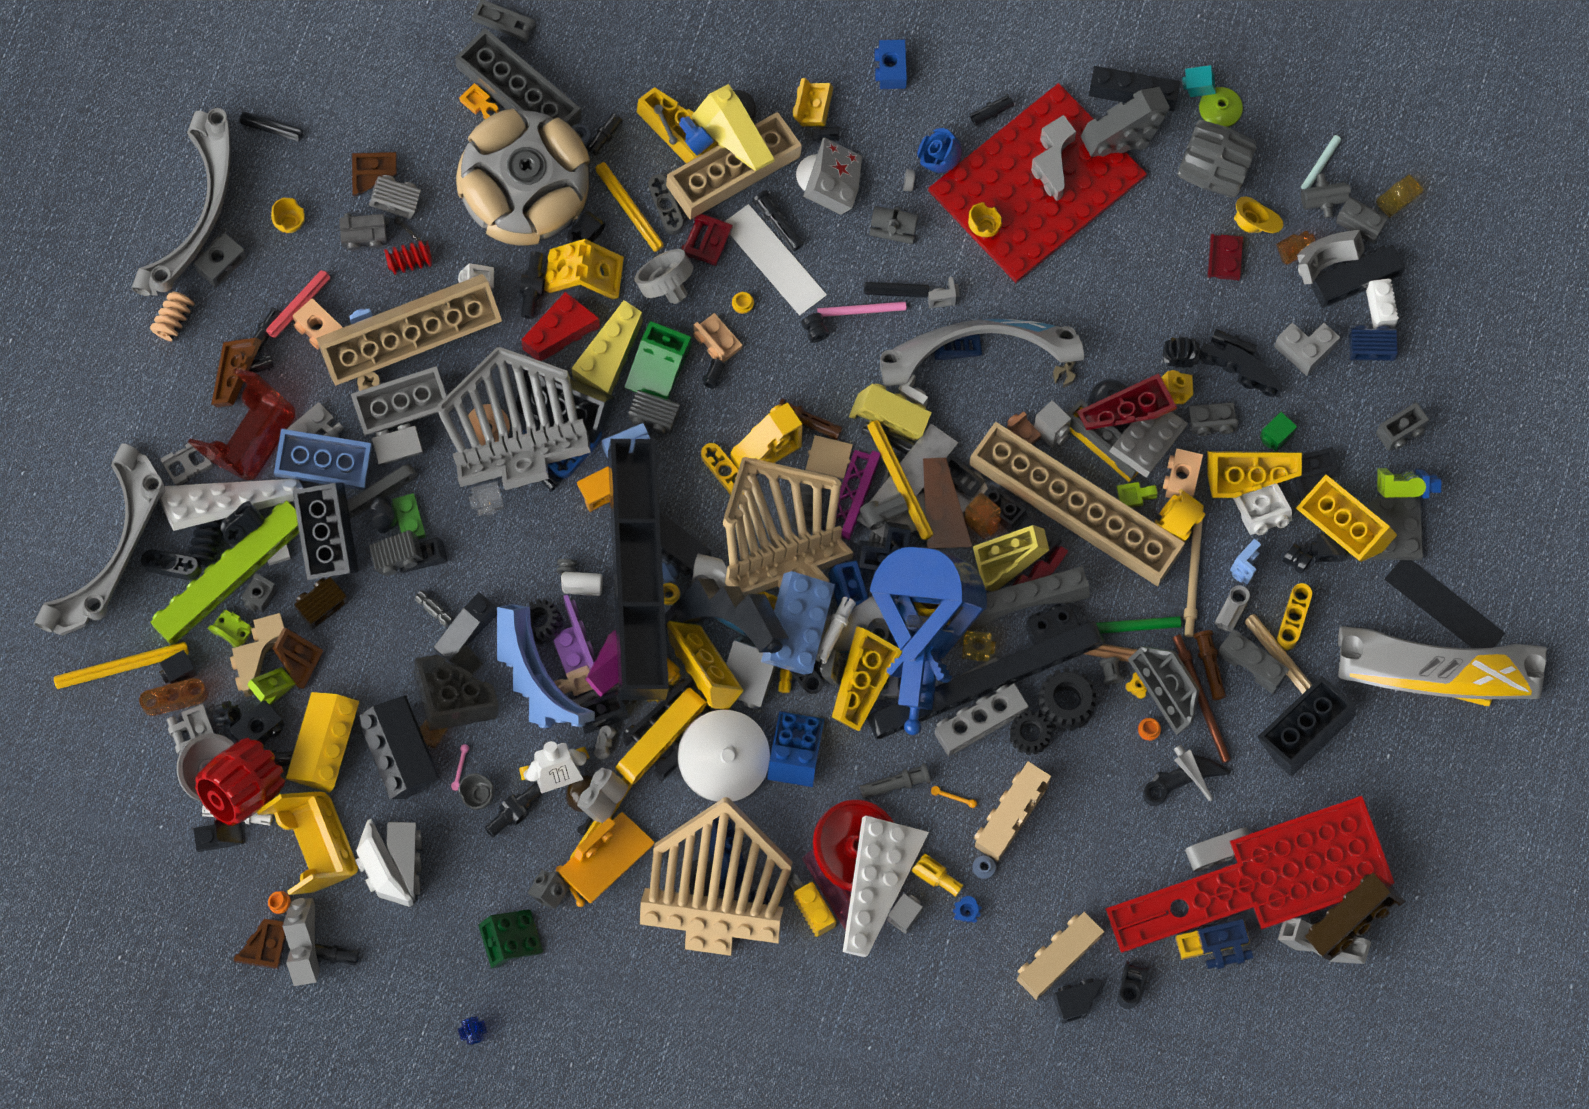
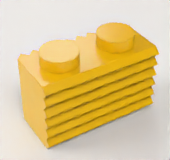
M813 882L794 892L793 901H796L798 909H801V913H803L805 921H808L810 929H813L812 932L815 933V937H819L836 927L834 916Z

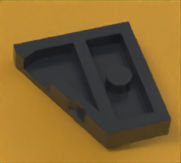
M1333 447L1302 455V475L1294 478L1300 500H1303L1325 475L1330 477L1339 469Z

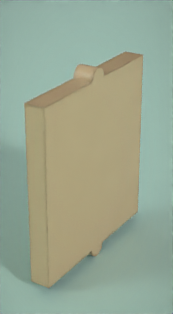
M815 435L811 450L808 451L809 458L806 471L844 480L847 465L850 464L849 458L853 444Z

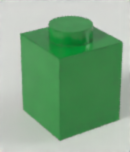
M1280 412L1262 429L1261 440L1266 447L1278 451L1295 434L1297 426Z

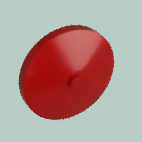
M847 800L828 809L819 819L813 835V850L819 868L833 884L852 892L862 817L869 816L894 823L883 809L864 800Z

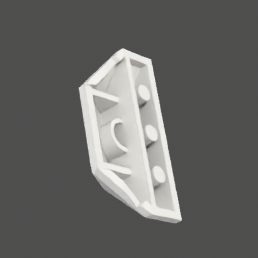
M372 819L367 820L356 850L358 858L355 859V862L360 872H366L368 879L365 881L370 892L375 891L380 898L408 907L412 906L413 900Z

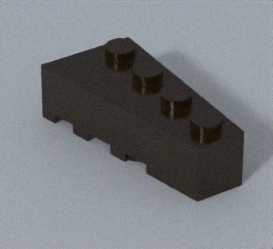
M1372 872L1361 879L1358 887L1347 892L1341 903L1330 908L1324 919L1312 925L1305 938L1323 958L1331 961L1354 943V936L1367 933L1371 929L1373 921L1379 918L1383 920L1390 915L1388 910L1395 904L1400 907L1406 901L1388 881Z

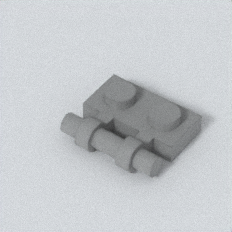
M318 402L286 430L319 434L323 430L325 432L324 436L338 438V434L344 428L339 422L335 426L330 427L329 424L334 421V417Z
M203 704L181 712L184 719L182 722L178 723L175 716L167 719L168 731L176 743L175 750L177 754H180L183 747L190 741H184L182 735L184 730H188L191 739L203 734H214Z

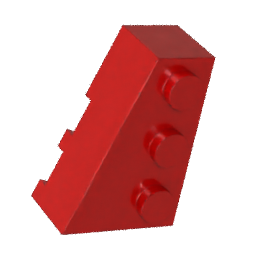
M564 292L521 339L523 350L536 360L543 361L561 351L573 341L582 339V336L598 330L600 328L599 318Z

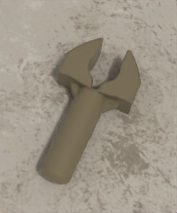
M1076 361L1067 362L1062 367L1056 365L1053 370L1055 384L1059 376L1066 373L1067 378L1063 383V387L1073 384L1076 374L1072 372V368Z

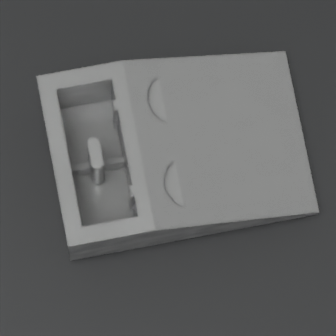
M388 822V852L413 902H415L416 895H420L419 875H416V872H421L420 853H417V849H422L421 830H417L416 823Z

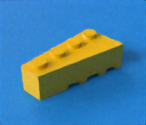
M655 87L638 99L636 112L685 163L692 161L719 145L714 140V143L697 156L686 144V133L679 125L682 117L689 116L692 119L693 111L684 109L678 105L677 101ZM658 104L663 107L662 113L673 136L678 140L674 145L669 143L668 133L659 114L654 112V107Z
M856 626L832 718L854 730L860 731L889 677L887 668L891 667V663H895L894 658H899L902 653L898 647L872 632Z

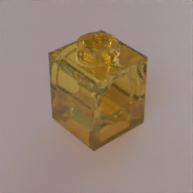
M966 631L963 639L962 659L989 661L990 654H995L996 641H991L992 633ZM979 642L984 644L985 648L983 650H976L973 645Z

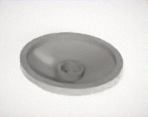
M219 734L199 735L191 739L181 750L177 760V776L183 790L193 799L201 802L195 789V778L202 770V767L234 744L227 737Z

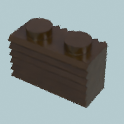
M328 577L326 580L322 578L317 581L314 589L308 594L307 592L300 594L296 598L294 606L308 625L315 629L347 604L348 599L335 581Z

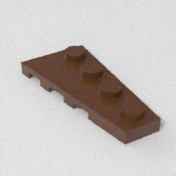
M946 457L923 458L925 516L934 533L931 538L926 539L927 549L972 547Z

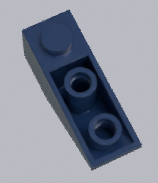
M719 818L713 820L709 861L712 863ZM728 820L719 889L725 890L735 834L730 820ZM742 852L740 853L734 891L742 883L746 868Z

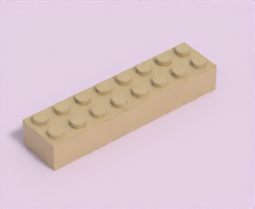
M481 274L316 338L330 377L336 386L499 323L502 319L489 282Z

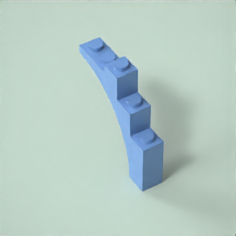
M517 604L497 607V661L505 662L506 666L513 667V691L522 693L523 697H529V722L538 724L540 728H550L555 723L570 722L571 726L582 727L585 726L586 722L595 721L594 711L583 708L570 700L548 675L540 660L534 642L530 607Z

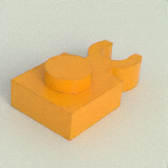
M475 83L459 97L460 102L475 115L481 111L484 119L490 117L487 113L489 110H493L495 113L499 112L496 104L488 103L491 100L490 96Z

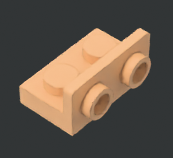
M715 313L701 324L698 322L694 324L693 335L700 344L704 343L708 347L707 351L714 360L718 359L725 362L743 348L740 341Z

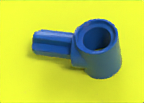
M689 116L680 119L679 125L686 133L685 142L697 156L714 143L708 132L703 127L696 126Z

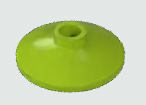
M1216 87V94L1202 96L1199 103V112L1204 121L1225 127L1234 125L1240 119L1243 110L1240 97L1234 91L1225 87ZM1218 102L1225 103V106H1219Z

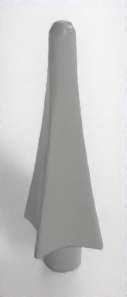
M1182 745L1174 748L1178 755V758L1174 761L1195 782L1206 798L1212 801L1213 797L1202 778L1191 749L1186 752Z

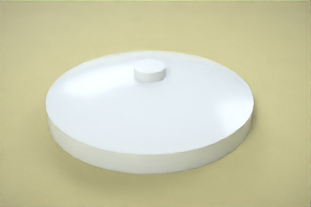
M716 710L701 715L688 726L680 740L678 764L685 782L695 793L711 801L718 802L724 797L737 801L747 797L760 786L769 768L770 749L764 732L754 720L737 711Z

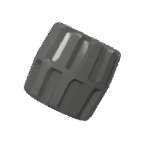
M1199 120L1196 123L1178 169V176L1207 191L1236 197L1248 172L1257 142L1231 128Z

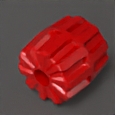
M245 738L219 753L197 774L195 789L202 804L217 820L229 826H234L257 813L281 791L285 785V780L280 776L284 772L282 766L276 765L274 761L275 755L270 750L265 751L264 745L261 742Z

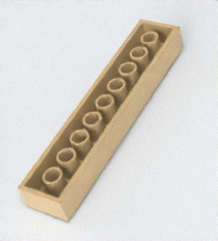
M996 421L970 457L969 466L1156 586L1160 585L1183 551L1185 542Z

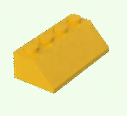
M1327 475L1318 482L1296 507L1299 512L1360 562L1382 553L1397 536L1388 524Z
M669 621L667 623L669 642L675 650L676 656L685 665L686 671L696 682L697 688L706 697L708 705L714 709L728 710L744 690L701 626Z
M311 692L286 780L328 793L333 790L359 701L338 694Z

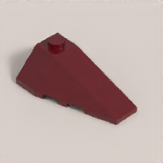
M1158 373L1077 411L1085 429L1091 430L1155 419L1177 409V406Z

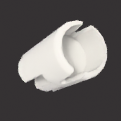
M565 571L561 575L562 592L566 594L601 596L603 575Z

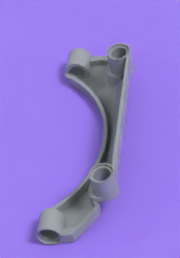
M122 443L111 464L120 481L125 501V522L118 547L105 568L86 586L68 596L45 602L42 605L34 622V625L42 630L63 636L85 627L89 621L88 618L100 620L106 616L107 606L158 500L165 494L163 481L148 457L139 453L136 448ZM153 483L159 484L154 490L148 489ZM93 604H101L98 610H90Z

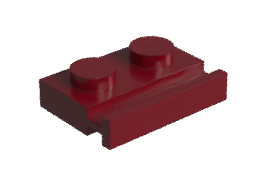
M1211 234L1207 278L1217 277V279L1239 281L1243 237Z

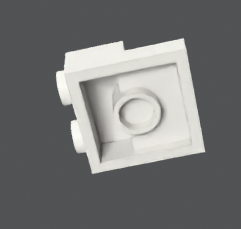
M1272 484L1233 498L1250 535L1255 533L1263 535L1270 528L1276 526L1284 528L1292 521V509L1278 484Z

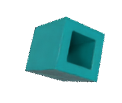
M1211 65L1185 69L1186 77H1182L1183 89L1188 91L1190 97L1216 94L1215 74Z

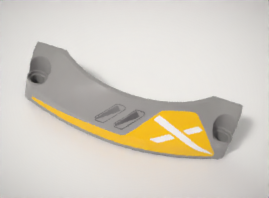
M1340 626L1338 646L1341 648L1338 677L1341 679L1394 690L1442 697L1469 699L1541 698L1546 663V647L1511 644L1502 647L1479 649L1450 648L1411 642L1372 629Z

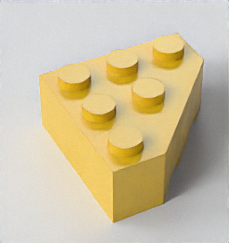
M788 403L783 406L779 404L772 408L770 413L730 452L731 461L738 470L743 457L776 463L802 447V423Z

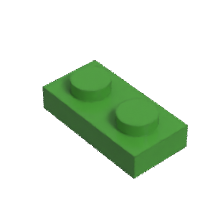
M414 493L392 499L397 511L401 533L411 530L418 536V539L425 538Z

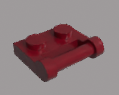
M700 214L694 217L695 223L686 244L681 249L684 250L688 258L692 257L717 266L733 225ZM707 225V231L697 250L693 247L702 226Z

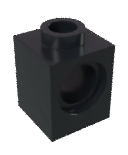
M1316 534L1314 541H1311L1310 550L1311 554L1315 555V562L1343 561L1345 549L1327 534Z
M184 650L160 662L163 670L159 671L165 684L170 682L173 688L197 676Z

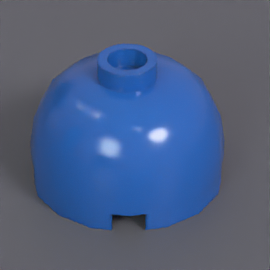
M938 128L933 130L935 133L930 137L926 135L923 138L917 155L920 158L921 165L935 173H946L952 170L960 161L962 147L958 138L951 131L945 128Z

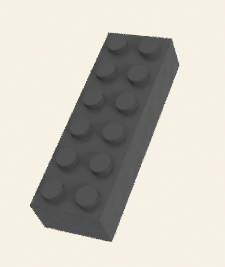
M486 28L455 57L457 69L506 110L514 109L517 112L534 111L553 117V119L560 118L571 127L582 120L581 108Z

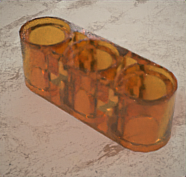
M192 678L146 690L140 695L139 703L147 715L156 716L201 704L206 700L208 692L200 679ZM193 688H201V692L199 694H190ZM171 694H179L175 701L168 700ZM148 700H156V704L154 706H146V702Z

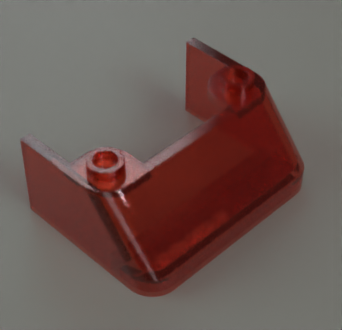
M235 369L234 373L247 384L242 394V401L250 410L227 445L218 440L207 443L191 438L188 440V443L210 460V462L241 479L253 480L258 476L278 445L281 429H288L293 422L295 408L257 373Z

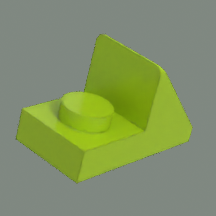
M280 667L251 679L247 686L261 702L266 700L269 705H272L293 688L296 683Z

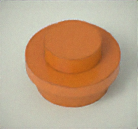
M1145 718L1139 723L1138 733L1142 739L1152 741L1159 737L1161 726L1157 720Z
M284 891L274 892L268 899V906L275 914L286 912L291 903L289 894Z

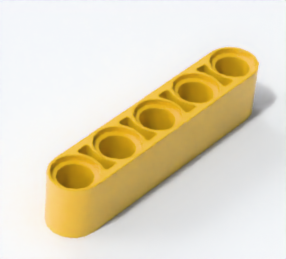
M692 688L686 689L619 761L615 770L632 785L635 784L704 710L707 701Z

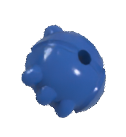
M965 896L961 901L954 904L956 907L953 909V913L956 914L954 916L955 920L976 923L977 917L981 916L979 911L982 907L971 896Z

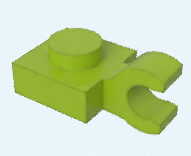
M1139 482L1117 485L1119 501L1130 508L1143 506L1142 499H1157L1156 485L1140 488Z

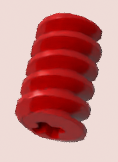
M418 241V248L413 243H410L409 250L404 245H401L400 252L396 247H392V254L387 249H384L388 269L392 270L394 275L398 274V268L403 273H406L407 266L414 271L415 264H418L420 269H423L425 261L429 267L432 266L428 241L426 246L422 241Z

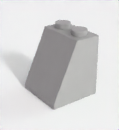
M740 635L733 642L726 665L744 690L737 699L744 701L745 706L757 709V706L761 707L764 705L777 667L761 662L763 653H759L750 638Z

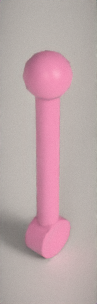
M466 744L460 747L461 757L456 778L451 784V788L454 791H458L465 755L469 751V746Z

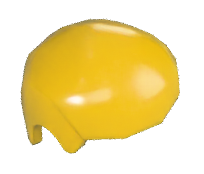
M281 198L272 206L271 219L279 231L294 233L303 226L305 213L304 209L297 204L295 199Z
M984 202L973 205L969 211L968 224L974 234L988 238L999 232L1002 226V217L995 207L989 208Z

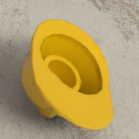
M1247 196L1240 197L1237 200V213L1234 220L1242 230L1248 233L1261 231L1277 233L1282 230L1283 221L1274 211Z

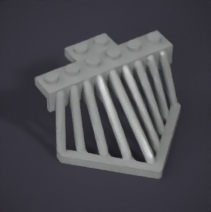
M502 347L496 348L437 405L439 416L458 451L453 453V458L457 465L460 487L502 476L505 490L518 488L549 479L547 466L549 463L591 453L589 435L583 419L578 420L568 371ZM506 363L511 364L514 371L527 427V434L524 435ZM496 366L499 369L512 423V438H509L492 379L491 371ZM522 369L528 370L540 419L539 431L536 429ZM539 375L545 377L555 421L553 427H550ZM482 380H484L497 425L498 442L494 440L476 387ZM555 380L561 382L569 418V421L565 424ZM468 393L470 394L485 438L486 445L483 446L479 443L462 402V399ZM454 407L469 439L471 449H466L449 416V412Z

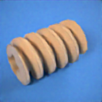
M172 292L167 295V301H164L162 304L164 308L158 311L160 316H156L154 319L155 323H152L150 326L154 334L168 341H173L170 337L171 335L178 336V332L174 328L181 329L183 327L178 322L179 320L186 321L187 319L182 313L189 314L191 312L186 306L195 305L190 298L178 292Z

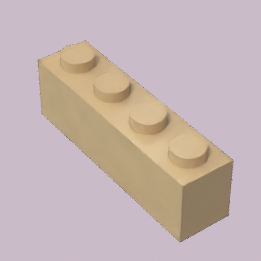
M1085 912L1080 916L1074 915L1068 921L1069 927L1064 932L1059 930L1051 938L1052 943L1047 948L1043 946L1035 953L1036 959L1031 964L1026 962L1018 970L1017 981L1036 1000L1103 936L1104 931Z

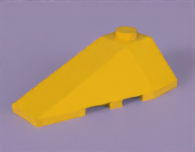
M1207 451V476L1212 498H1236L1263 487L1302 475V453Z

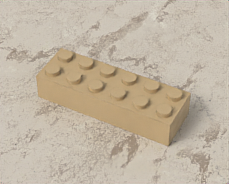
M778 112L755 124L774 157V162L754 171L736 158L735 154L727 148L723 149L718 145L667 174L666 186L690 220L800 157L802 145Z

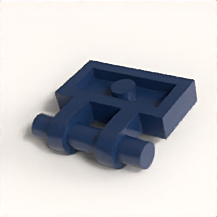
M1243 919L1197 931L1203 954L1212 952L1214 956L1213 959L1205 960L1207 969H1222L1228 964L1237 963L1238 965L1245 963V960L1253 959L1252 950L1242 951L1241 945L1249 943ZM1233 947L1234 954L1222 956L1221 950Z

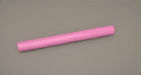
M906 302L817 308V313H821L822 317L904 311L906 310Z

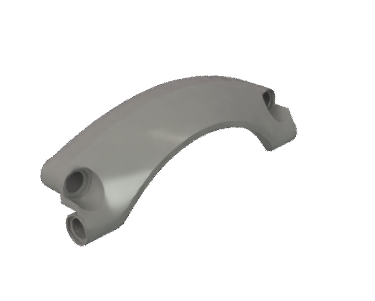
M214 108L209 113L195 111L187 132L204 161L207 175L206 201L199 221L178 248L157 262L138 269L132 285V290L135 293L144 296H158L157 291L167 292L171 290L174 282L186 270L203 247L219 217L227 191L231 162L230 125L226 112L221 108ZM167 277L165 281L159 282L161 279Z

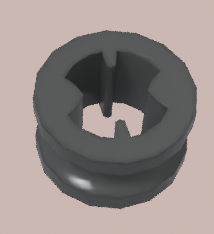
M557 560V565H559V568H557L558 574L562 575L565 571L577 572L575 569L577 566L576 560Z
M794 872L791 873V877L786 885L794 895V892L803 887V884Z

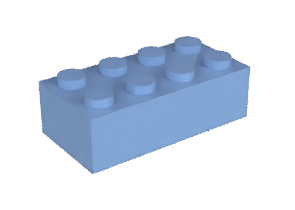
M281 429L274 474L276 477L320 484L344 482L346 488L365 490L372 444Z
M793 571L783 574L774 612L789 639L782 645L783 647L780 651L776 653H763L761 662L803 675L813 672L835 584Z

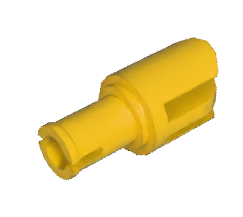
M923 854L921 859L912 868V872L933 887L941 886L955 897L964 886V884H961L947 874L946 867L927 854Z

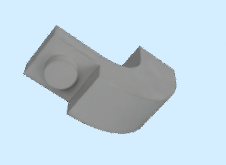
M1360 230L1332 234L1302 249L1297 257L1299 260L1298 272L1302 276L1304 284H1313L1320 271L1329 265L1342 261L1359 260L1365 250Z

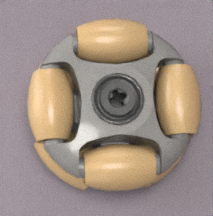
M508 109L495 113L483 120L468 136L469 143L458 163L456 174L457 191L471 217L482 228L487 229L486 234L497 241L516 246L536 245L539 243V239L545 240L558 234L572 220H576L580 216L589 190L587 165L590 159L582 139L565 121L560 118L553 119V117L539 112H517L514 109Z

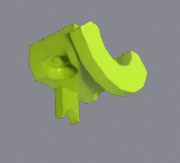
M225 609L214 624L207 628L214 635L225 639L234 648L242 646L252 633V627L241 620V617L234 612L231 613Z

